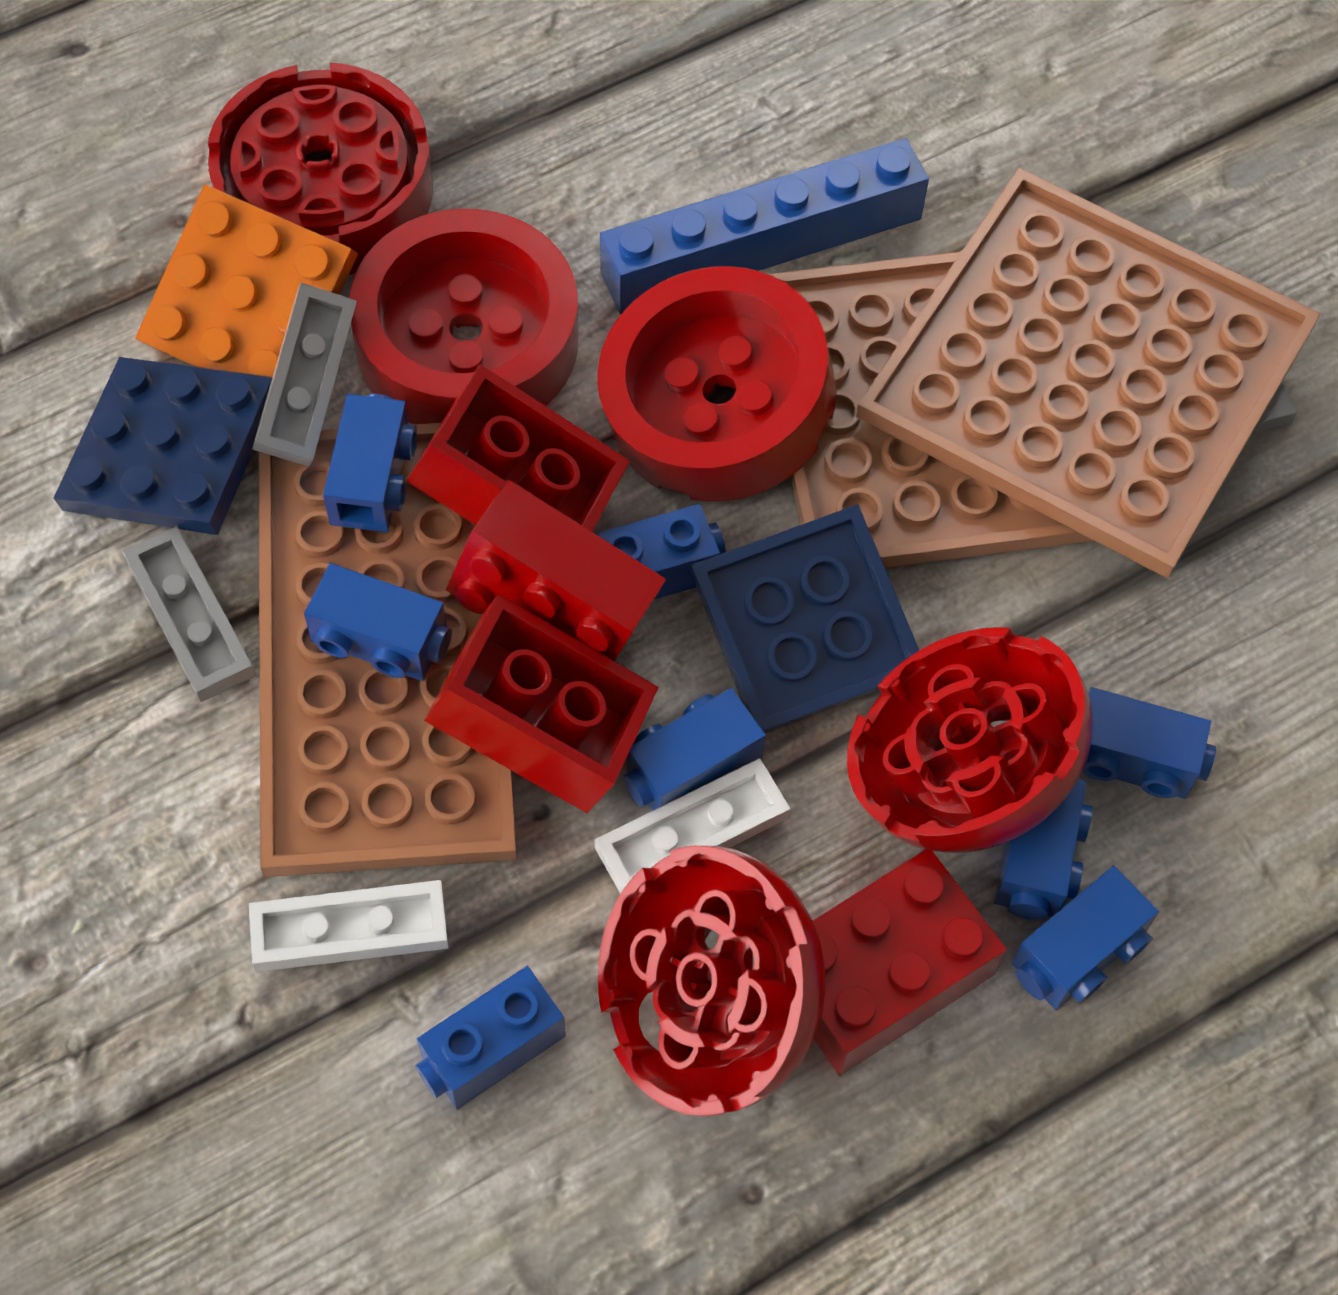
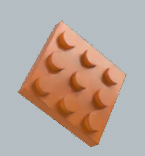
M204 184L135 339L195 367L273 377L300 283L302 282L340 295L358 253L345 245Z

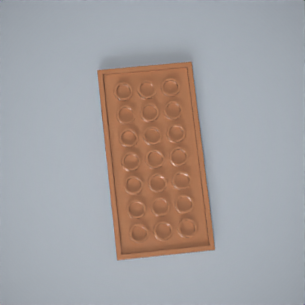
M441 423L414 424L417 426L415 455L412 461L404 460L401 475L406 476V480ZM338 429L321 430L314 459L309 467L259 452L260 868L263 876L277 877L517 860L512 771L424 721L470 633L483 615L469 611L460 604L454 595L445 590L467 540L476 525L407 481L402 511L392 512L388 532L330 525L323 493ZM329 563L444 603L446 624L448 628L452 629L450 645L441 663L432 662L424 681L407 675L403 678L387 676L375 669L368 661L348 655L346 658L331 656L320 650L311 641L304 612Z

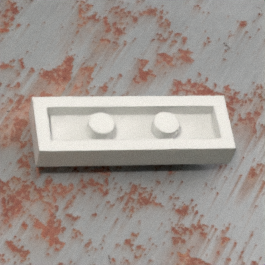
M759 758L596 838L595 849L621 894L624 887L641 868H651L663 858L669 856V851L693 845L731 848L789 819L791 809Z
M441 880L249 903L252 965L255 972L449 949Z

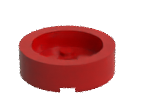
M330 63V70L298 72L297 65L273 71L256 79L237 92L220 111L209 134L208 171L212 187L353 249L358 255L349 275L356 273L366 254L385 235L400 225L426 215L429 212L433 195V179L429 144L423 118L416 105L403 90L388 79L372 71L342 63ZM327 150L332 153L331 162L328 159L319 162L308 161L306 163L305 157L312 151L323 152Z
M450 209L417 217L393 229L380 239L366 254L353 278L349 298L357 302L351 321V329L359 369L373 394H383L394 400L405 401L408 422L411 424L442 423L454 401L479 364L545 406L558 395L572 373L578 353L579 333L578 295L573 272L562 252L549 238L533 226L517 218L482 209ZM479 325L481 334L474 340H458L452 335L454 326L457 328L463 326L476 328Z
M733 266L700 268L681 273L658 283L635 299L616 320L607 335L599 357L597 370L599 398L623 456L630 460L629 465L658 489H661L663 486L673 491L689 494L691 500L703 502L737 500L756 495L780 484L797 472L818 449L817 442L825 430L829 418L833 419L835 411L836 381L825 332L817 314L807 300L787 283L772 275L753 269ZM715 383H719L720 386H729L736 390L734 396L725 403L713 404L706 400L709 393L714 390Z

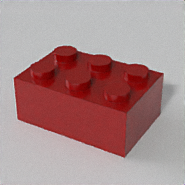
M479 364L454 401L406 481L476 525L506 482L511 480L593 532L630 460Z
M508 480L473 528L445 590L454 595L466 609L478 614H483L498 593L611 660L616 661L666 579L516 483Z
M497 593L470 633L424 721L576 808L588 813L615 784L659 687Z
M923 850L812 920L821 943L825 967L824 1005L814 1040L836 1072L841 1076L996 974L1007 951L1006 947L933 851Z

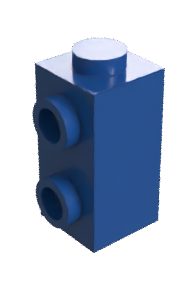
M369 394L367 396L346 395L323 493L330 525L388 532L392 512L402 511L406 496V476L401 475L404 460H413L417 445V426L409 425L405 401L394 400L383 394Z
M700 504L595 533L666 579L654 600L696 588L689 571L691 565L726 552L724 539L716 522L708 524Z
M329 563L304 612L311 641L320 650L338 658H346L348 655L368 661L379 672L394 678H403L407 675L424 681L432 662L441 663L444 659L452 637V629L448 628L446 624L443 602L333 563Z
M1090 687L1088 694L1092 706L1093 733L1089 755L1082 771L1085 775L1101 781L1117 779L1138 785L1146 793L1159 798L1180 797L1186 799L1197 779L1207 781L1216 754V746L1207 744L1211 720Z
M732 688L716 697L712 694L704 695L693 701L684 710L680 718L664 727L660 724L652 725L636 736L627 756V773L623 775L625 785L640 807L649 804L651 809L655 810L759 758L762 761L766 734Z
M1078 779L1067 798L1050 816L1030 831L1005 843L994 904L1009 907V911L1016 916L1039 920L1047 916L1053 917L1060 911L1066 898L1074 899L1077 896L1082 879L1083 863L1073 861L1076 841H1086L1093 812V806L1083 804L1086 781Z
M1113 865L1021 943L1012 961V965L1017 969L1016 976L1031 996L1038 1000L1045 999L1055 1010L1060 1008L1072 996L1081 1004L1107 980L1108 977L1102 971L1116 958L1127 964L1150 944L1153 937L1147 930L1159 911Z
M527 965L419 1036L417 1042L423 1060L415 1064V1067L423 1082L436 1099L446 1093L455 1108L459 1109L565 1038V1017Z

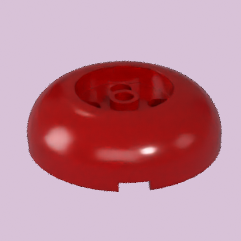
M993 627L969 630L951 635L924 647L894 668L878 684L877 687L882 694L873 704L867 716H857L847 750V770L852 790L870 817L885 831L905 843L930 851L943 853L980 851L1007 843L1030 831L1050 816L1067 798L1078 781L1089 755L1093 733L1092 706L1088 690L1070 657L1052 641L1042 636L1038 640L1014 635L1011 628ZM1007 721L995 727L991 726L992 722Z
M699 845L680 847L669 851V856L663 858L651 868H641L624 887L609 915L600 946L598 961L599 1003L601 1013L610 1012L614 1031L620 1044L613 1050L626 1073L644 1093L659 1104L683 1114L696 1116L721 1115L745 1109L773 1094L786 1083L806 1057L814 1041L823 1011L825 997L824 958L817 930L808 910L795 890L779 873L755 857L734 849ZM713 930L719 936L716 946L710 949L705 940ZM752 955L754 956V966L752 964ZM653 992L654 1009L659 1018L662 1019L658 1021L662 1027L658 1040L660 1051L655 1049L646 1040L639 1025L640 1005L646 995Z

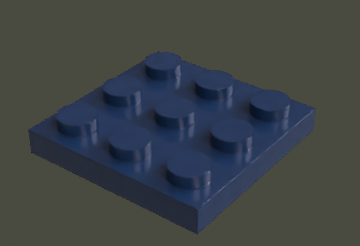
M119 357L53 499L62 511L168 528L177 526L181 530L218 535L254 452L252 448L272 377Z
M858 504L692 564L690 567V574L741 700L765 734L879 691L878 684L900 663L919 651Z

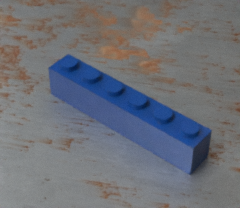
M908 139L897 140L600 232V273L621 315L644 292L664 280L687 271L716 266L742 267L760 271L921 220L929 177Z

